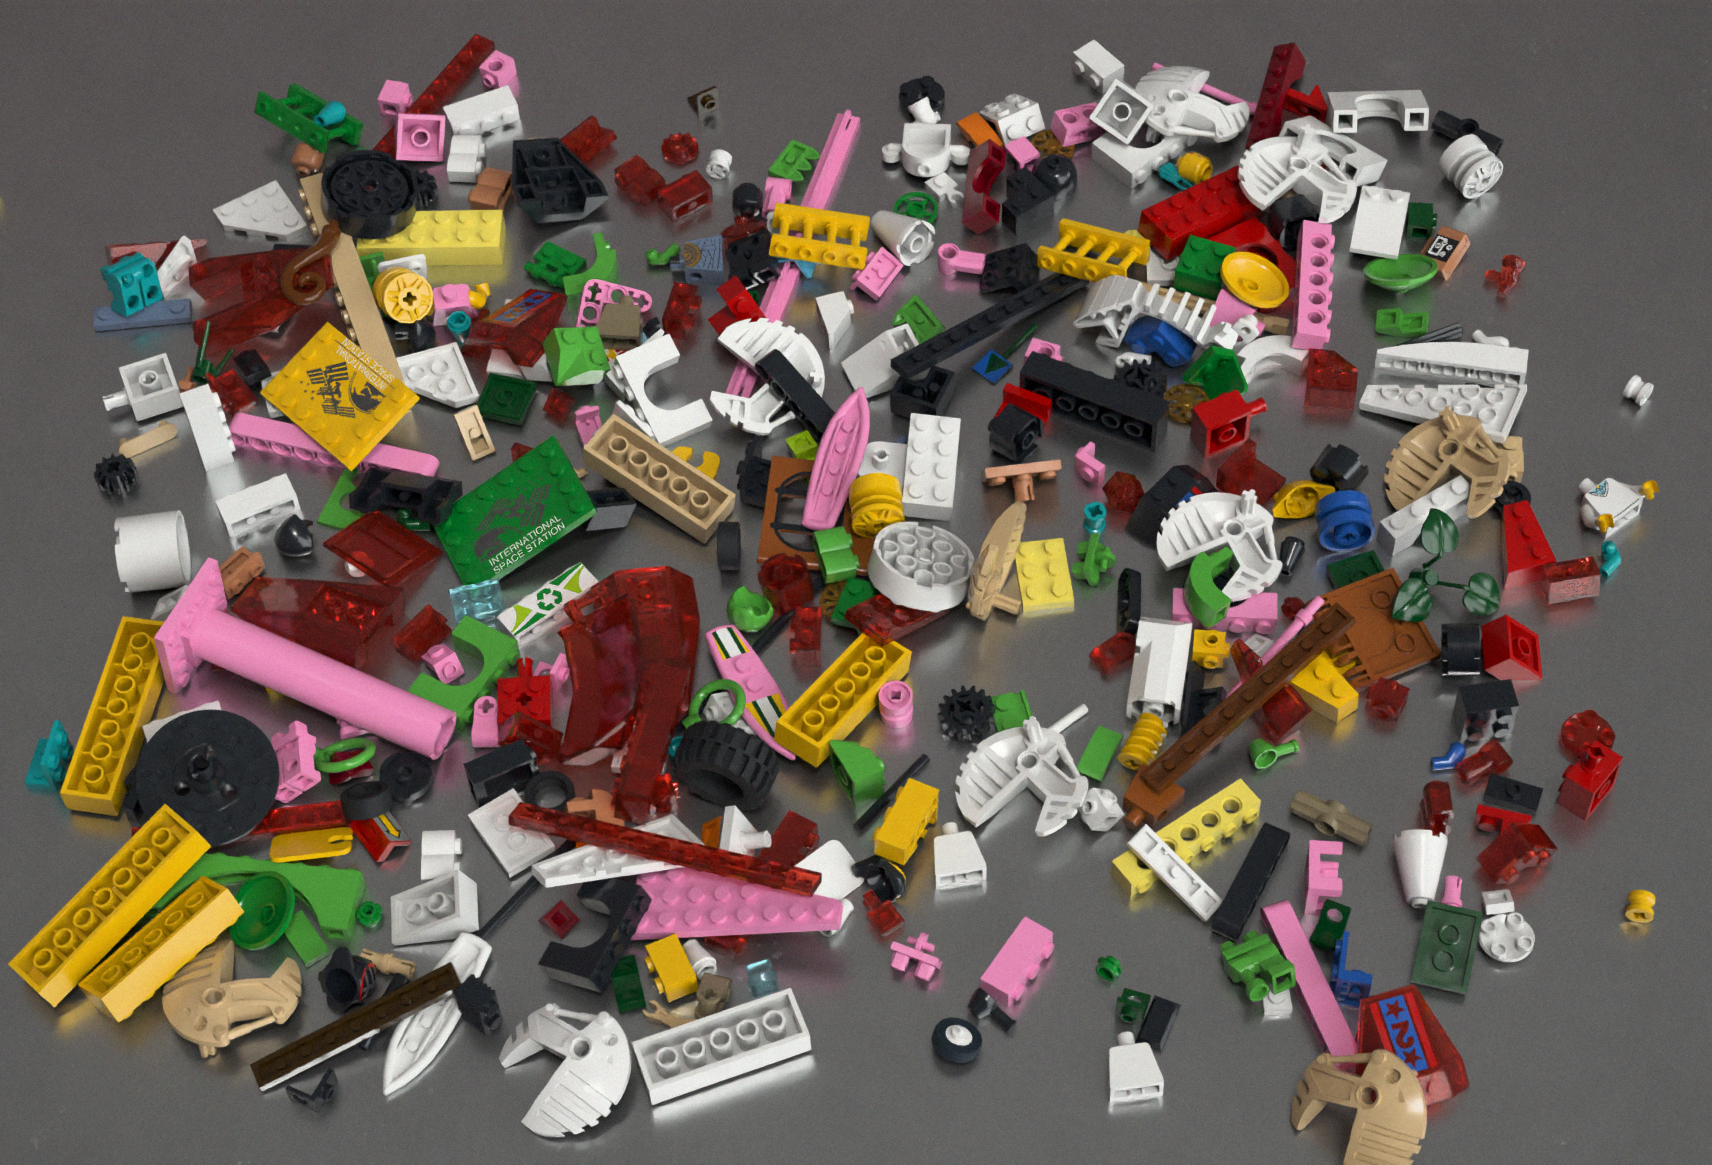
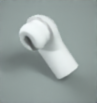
M1481 330L1475 331L1471 336L1475 343L1509 347V341L1502 336L1487 337Z

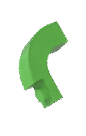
M602 232L593 234L597 255L594 265L583 273L563 277L568 310L578 309L583 286L589 280L598 279L614 284L617 280L618 262L616 249H610L609 241L604 242ZM596 286L588 289L592 292L591 299L589 301L585 300V302H593L595 295L600 293L596 291Z
M1227 546L1218 552H1212L1209 556L1203 551L1200 552L1192 562L1184 584V598L1189 610L1208 629L1226 617L1232 602L1213 582L1214 578L1228 569L1234 552Z

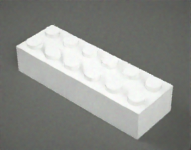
M791 988L631 1042L634 1058L652 1105L811 1050L810 1034Z

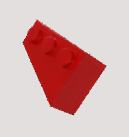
M1528 500L1504 505L1499 522L1504 590L1552 578L1557 560Z

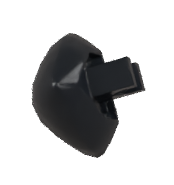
M425 316L421 320H415L413 323L394 324L395 339H410L408 347L413 353L428 350L435 340V329Z
M296 514L287 518L275 533L274 542L277 549L284 555L291 557L310 554L314 548L313 534L309 532L308 527L313 525V521L301 520Z

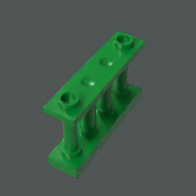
M296 83L289 85L286 98L276 100L262 91L258 92L254 110L255 114L321 153H326L329 139L337 137L352 145L359 144L364 126L363 122L346 113L344 120L337 124L322 127L315 123L314 117L328 102Z

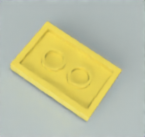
M1063 538L1020 542L1014 561L1023 612L1074 607V596Z

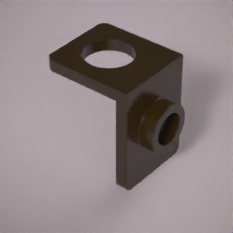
M712 86L687 98L688 103L699 117L719 109L718 88L716 86Z

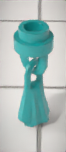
M1168 162L1159 167V177L1171 182L1180 190L1184 191L1193 187L1189 181L1183 179L1178 174V170L1172 163ZM1180 180L1184 182L1183 186L1178 183Z

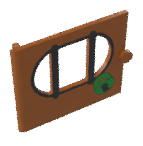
M772 456L758 557L756 559L757 563L821 571L814 549H803L793 546L779 534V532L813 536L815 531L802 525L778 522L782 497L806 499L807 490L785 487L795 480L811 477L815 460ZM848 496L840 513L839 527L843 526L846 534H851L853 541L851 551L853 555L857 554L860 569L856 570V575L869 576L867 567L875 539L861 537L852 529L851 507Z

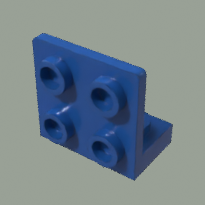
M1344 931L1342 940H1336L1329 986L1339 1006L1366 1010L1373 974H1367L1361 970H1345L1349 931Z

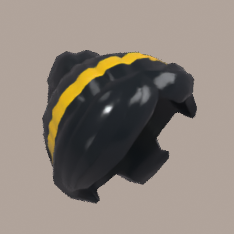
M873 855L851 865V871L856 878L862 877L867 880L872 889L870 892L871 896L877 897L885 903H892L898 897H902L905 891L906 878L899 863L879 855Z

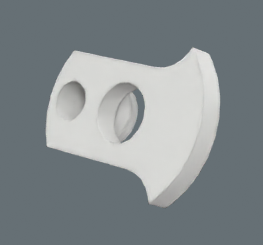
M1245 315V317L1239 318L1231 326L1243 339L1242 341H1236L1232 348L1236 357L1259 334L1256 328L1258 320L1253 315Z

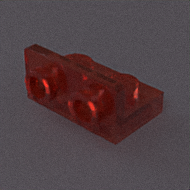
M234 369L216 378L210 372L205 374L211 392H217L222 405L220 407H222L223 412H229L232 418L236 413H246L259 406L258 399Z

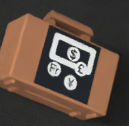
M1442 226L1435 238L1430 237L1419 254L1434 259L1437 262V273L1435 275L1448 280L1471 243L1466 233Z

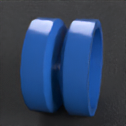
M1352 490L1337 491L1326 495L1317 502L1314 508V515L1318 525L1319 541L1324 548L1337 552L1352 551L1367 545L1374 538V520L1371 517L1370 501L1366 495Z

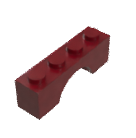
M991 139L970 150L962 224L978 235L998 224L1001 205L989 197V192L996 177L1004 170L1006 150Z

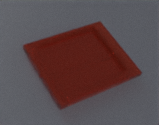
M378 509L363 515L323 542L325 548L391 591L443 555L442 550L403 527Z

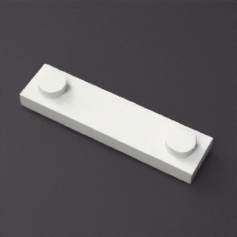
M1147 824L1126 843L1203 922L1207 921L1221 906L1223 900Z

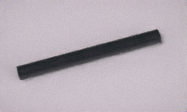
M922 754L853 824L854 829L862 832L896 797L899 787H904L909 778L913 779L930 762V758L926 754Z

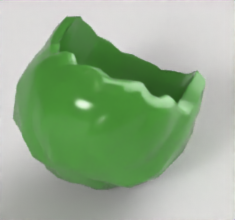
M745 586L734 590L727 601L726 611L731 624H734L742 632H758L764 629L773 616L774 610L769 599L763 597L758 592H751Z

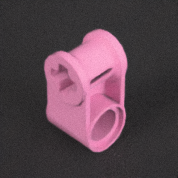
M491 696L480 697L475 702L471 733L473 748L500 747L501 745L498 727V704Z

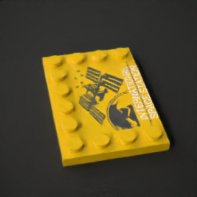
M329 322L308 341L260 392L264 398L350 471L364 459L420 399L416 393Z

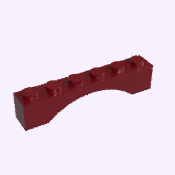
M1295 42L1281 44L1273 48L1245 149L1248 151L1255 143L1264 139L1279 137L1281 133L1282 108L1286 93L1294 81L1302 78L1306 63Z

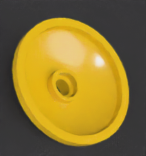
M1234 252L1226 256L1221 264L1220 274L1225 286L1236 298L1248 305L1258 308H1274L1283 304L1288 297L1289 285L1284 274L1273 263L1259 255L1249 252Z

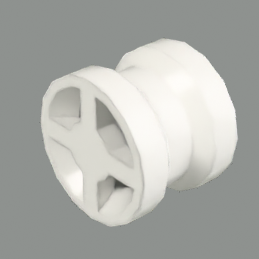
M713 150L709 154V162L706 166L707 174L715 179L726 178L729 175L732 156L724 150Z
M1634 375L1626 385L1623 396L1634 399L1637 405L1642 406L1651 395L1654 385L1650 382L1645 383L1640 376Z

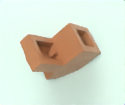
M591 789L588 800H585L584 797L573 798L566 803L563 809L564 821L591 818L594 838L613 836L621 833L625 827L619 802L613 795L604 790Z

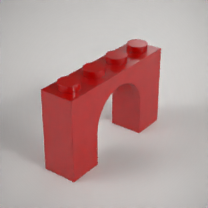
M1256 217L1207 239L1236 247V252H1249L1259 255L1273 263L1284 274L1289 285V294L1284 303L1274 308H1258L1257 312L1270 314L1294 302L1295 260L1282 249L1280 242L1270 235L1265 224H1261Z

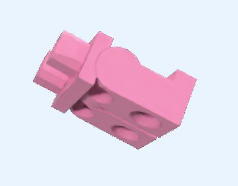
M299 721L289 724L288 734L276 733L271 737V744L277 756L280 772L279 787L275 799L287 804L302 794V791L305 792L321 781L320 772L315 770L313 755L316 752V737L308 734L307 725Z

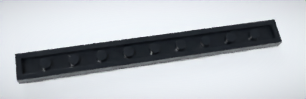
M1056 272L891 359L890 367L905 380H908L1089 284V281Z

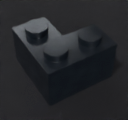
M1026 167L1006 177V197L1008 200L1002 203V222L1016 236L1054 214V195Z
M933 366L930 368L923 383L911 379L905 380L902 376H899L890 393L891 412L910 418L911 413L942 416L955 392V372Z

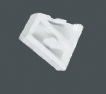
M186 236L181 237L157 271L164 298L199 270L191 240Z

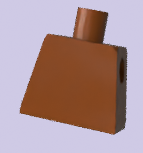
M1144 763L1140 766L1123 797V810L1127 814L1122 821L1131 830H1135L1141 822L1147 824L1150 828L1157 827L1184 802L1185 789L1173 783L1159 795L1146 783L1140 774L1148 767Z

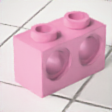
M1096 102L1060 109L1054 112L1050 128L1062 147L1096 140L1105 133L1106 130L1089 119L1097 107Z

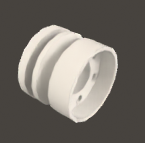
M1474 134L1465 135L1453 142L1441 156L1438 165L1443 175L1454 183L1455 187L1460 190L1464 197L1469 199L1476 198L1488 191L1498 181L1503 171L1501 160L1495 157V154L1489 151L1482 140Z

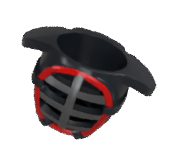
M338 947L333 952L329 963L318 974V981H320L322 991L327 994L328 1007L334 1012L343 1013L351 1004L363 1003L373 986H375L376 965L367 958L351 954L347 947Z

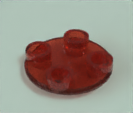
M1585 710L1567 718L1562 725L1560 734L1564 747L1575 757H1578L1585 746L1589 748L1595 740L1612 749L1616 738L1609 723L1594 710Z

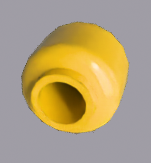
M1189 151L1184 156H1181L1176 164L1178 174L1193 185L1209 179L1213 172L1210 159L1193 151Z

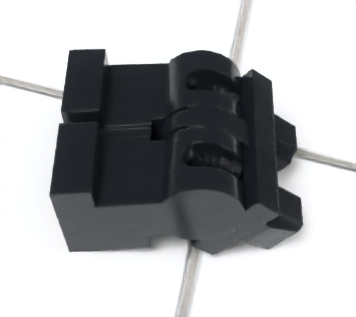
M767 228L737 239L727 245L728 248L725 250V255L730 269L728 280L736 275L744 287L750 289L759 285V281L764 283L781 276L778 259L775 256L769 255L771 235Z

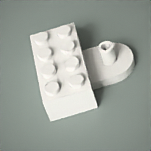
M911 413L907 444L881 441L867 444L857 478L870 473L892 475L901 484L902 505L905 516L950 521L954 500L961 418Z

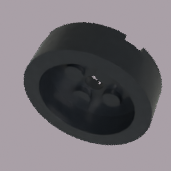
M376 150L352 151L337 157L335 163L324 170L321 179L322 213L328 222L330 220L338 221V228L342 233L362 239L386 238L403 231L415 217L418 196L416 175L404 161L400 163L391 158V154ZM372 186L374 189H372V192H370L369 189H366L364 187Z

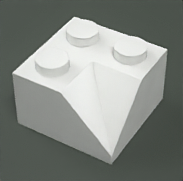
M1116 78L1089 119L1128 145L1155 105L1127 83Z

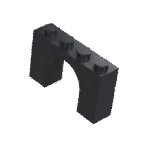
M614 878L583 882L577 896L588 909L609 914V926L600 939L585 947H571L550 941L538 963L549 978L602 993L652 901L641 885Z

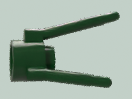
M211 321L206 322L203 338L200 340L195 367L191 375L194 381L201 384H209L211 379L217 380L219 372L234 352V349L231 348L215 369L212 362L204 359Z

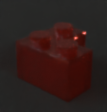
M1513 822L1476 859L1494 883L1511 884L1519 879L1521 876L1520 872L1526 866H1546L1553 859L1552 855L1559 849L1540 825Z

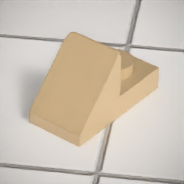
M477 405L452 414L460 432V435H458L472 461L495 451Z

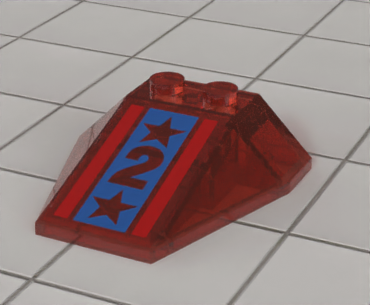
M537 289L527 290L480 320L474 326L460 350L462 356L480 358L487 348L505 350L514 365L533 368L545 352L542 342L556 327L568 299L567 295Z
M1415 984L1360 999L1357 1053H1372L1374 1050L1386 1049L1397 1055L1411 1070L1417 1071L1418 1075L1416 1078L1423 1091L1426 1105L1453 1098L1470 1086L1463 1058ZM1368 1063L1356 1064V1074L1362 1076ZM1374 1089L1370 1095L1373 1103L1377 1097Z

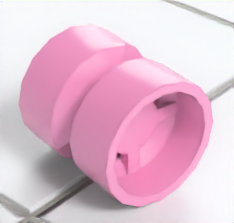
M895 680L885 683L880 688L878 694L880 720L889 728H903L913 718L912 690L909 685L902 681Z

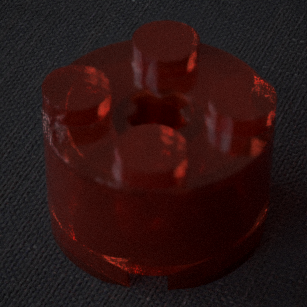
M780 553L769 557L762 563L761 571L757 576L763 597H766L772 604L773 609L777 610L781 615L788 614L792 610L802 607L814 598V586L808 564L802 556L794 554L795 557L787 556L786 553Z

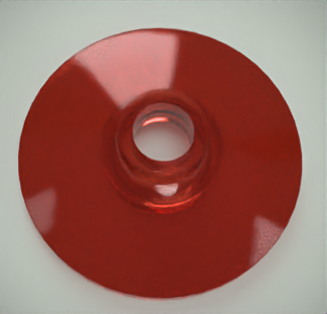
M748 215L737 216L734 218L735 223L726 227L720 235H722V238L749 235L767 227V222L758 219H748Z

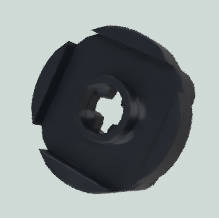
M923 76L922 78L903 83L900 86L899 106L905 114L911 116L912 113L909 112L907 107L922 100L918 98L920 96L928 97L934 112L939 113L942 110V105L945 103V92L943 87L934 81L933 77Z
M409 751L410 754L397 752L390 755L384 760L379 771V780L389 784L392 799L401 801L403 804H410L415 799L424 795L434 779L427 758L413 751ZM409 772L412 773L410 775L411 778L407 780H402L400 776L402 773L406 775Z

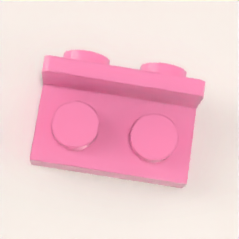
M883 247L876 254L871 251L866 257L865 268L863 270L857 269L851 277L854 282L849 288L853 291L858 286L877 301L904 264Z

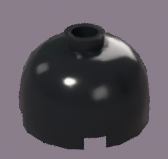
M1048 154L1041 157L1032 168L1031 173L1054 195V201L1066 199L1074 193L1078 175L1075 165L1068 157L1061 154Z

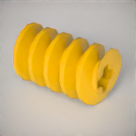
M1146 712L1139 715L1134 729L1130 732V736L1126 739L1121 753L1117 756L1120 764L1132 770H1139L1143 763L1149 766V763L1154 761V755L1159 752L1158 747L1163 744V739L1167 737V730L1163 727L1162 720L1152 713Z

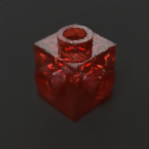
M1118 471L1114 473L1102 488L1113 510L1131 514L1145 494L1140 481L1134 474Z

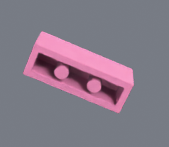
M1024 917L980 978V988L993 999L1007 1007L1011 1005L1013 1000L1018 1001L1025 990L1024 985L1027 980H1032L1037 975L1040 968L1039 963L1043 958L1047 959L1051 955L1055 946L1053 944V932Z

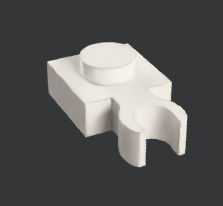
M945 172L925 182V189L939 202L946 199L952 209H956V202L954 200H959L964 204V195L958 191V184Z

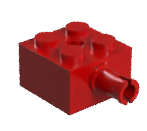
M1238 390L1223 393L1207 402H1201L1193 407L1190 438L1204 459L1247 442L1251 417L1267 412V405L1262 397L1246 403Z
M523 657L519 658L516 661L517 677L497 679L498 727L501 740L554 736L553 689L550 675L533 676V660L525 657L524 667Z
M1597 740L1589 748L1585 746L1577 757L1578 762L1574 766L1570 764L1562 775V778L1565 780L1558 789V792H1560L1558 804L1584 821L1615 785L1623 760L1622 756Z

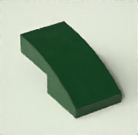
M635 954L622 957L611 975L619 1013L646 1007Z

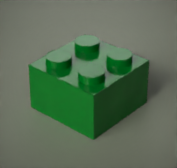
M1190 235L1175 269L1173 288L1217 300L1221 289L1226 287L1220 274L1221 264L1226 256L1236 252V247Z

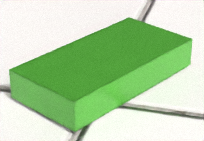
M301 910L294 914L283 934L306 968L329 955L330 951Z

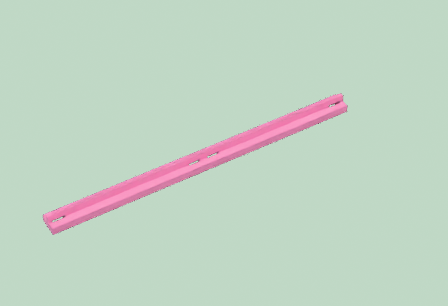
M846 109L845 114H837L801 206L827 209L860 126V118L851 116V110ZM791 230L789 236L803 238V232ZM813 233L812 239L814 240L815 237H816V234ZM794 261L778 263L781 276L770 280L760 305L761 311L769 319L768 322L774 323L776 320L782 322L801 275V270ZM739 359L725 393L739 396L741 391V397L751 398L760 376Z

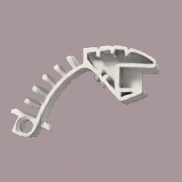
M1120 275L1108 276L1097 281L1090 288L1073 322V325L1077 328L1103 325L1096 343L1119 348L1129 325L1138 319L1140 313L1160 319L1177 328L1194 340L1199 349L1203 348L1206 350L1211 345L1232 349L1239 335L1231 328L1232 325L1228 322L1222 321L1213 327L1210 326L1217 308L1214 304L1200 318L1198 314L1204 303L1202 298L1197 300L1190 311L1185 308L1190 293L1185 292L1180 304L1171 300L1176 289L1170 287L1166 297L1158 295L1159 284H1154L1149 293L1140 281L1128 279Z

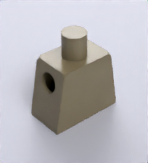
M625 295L620 297L619 304H606L596 325L604 349L630 351L642 345L643 318L640 306L634 305V299Z

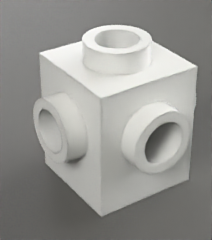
M1091 788L1087 790L1082 806L1078 807L1081 819L1091 830L1108 832L1125 814L1116 802L1117 798L1114 793L1108 789Z

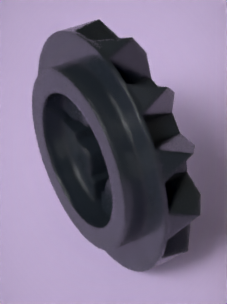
M1507 481V484L1502 486L1504 489L1502 494L1494 498L1496 502L1492 506L1493 509H1498L1500 514H1502L1503 506L1512 504L1511 501H1505L1506 496L1510 499L1515 498L1514 503L1528 500L1530 504L1531 494L1523 484L1516 481Z

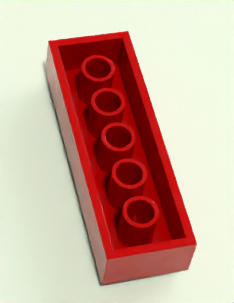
M1239 165L1142 210L1137 231L1145 239L1150 240V244L1168 261L1183 253L1190 235L1209 239L1248 219L1257 218L1271 211V205L1262 211L1249 201L1239 185Z

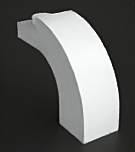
M1272 335L1259 338L1246 345L1237 354V359L1246 382L1249 384L1258 372L1267 368H1281L1300 376L1311 360L1312 351L1291 347L1292 336Z

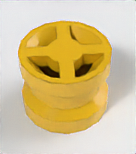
M1645 890L1630 891L1627 897L1629 906L1626 908L1625 916L1634 922H1650L1654 916V911L1652 910L1656 899L1654 894Z

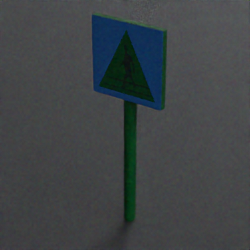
M1034 323L1002 356L990 350L972 370L995 385L1013 367V364L1007 361L1006 358L1038 327V324Z

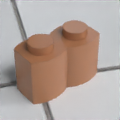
M486 167L482 173H479L477 185L473 190H470L468 195V203L471 206V210H503L506 200L512 194V172Z

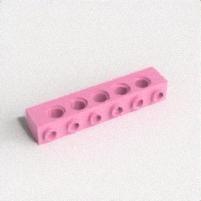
M1303 220L1298 232L1291 345L1293 348L1321 352L1324 343H1328L1331 330L1327 328V324H1329L1331 319V310L1328 309V305H1330L1332 300V291H1329V287L1333 280V272H1330V268L1334 261V254L1331 253L1335 242V235H1331V224Z

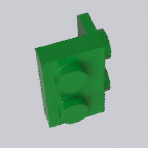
M849 577L831 616L832 624L857 629L858 636H860L869 626H873L874 614L882 605V594L873 586L872 582Z

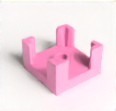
M1309 840L1305 862L1304 915L1320 916L1324 903L1318 902L1319 896L1341 897L1342 879L1338 878L1339 863L1320 861V854L1342 855L1343 842ZM1330 909L1327 914L1328 916L1337 917L1338 910Z

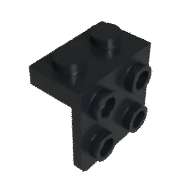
M1027 243L987 254L979 290L982 293H987L1014 285L1020 292L1037 283L1039 273L1037 254L1034 253Z
M755 435L753 441H749L747 444L744 461L740 460L737 466L736 475H739L737 490H740V501L765 508L771 461L762 458V437Z

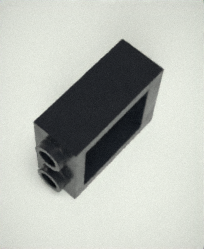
M523 739L463 764L470 792L478 808L513 788L518 795L524 793L527 783L532 777L540 773L535 762L537 761L536 754L532 746H526Z

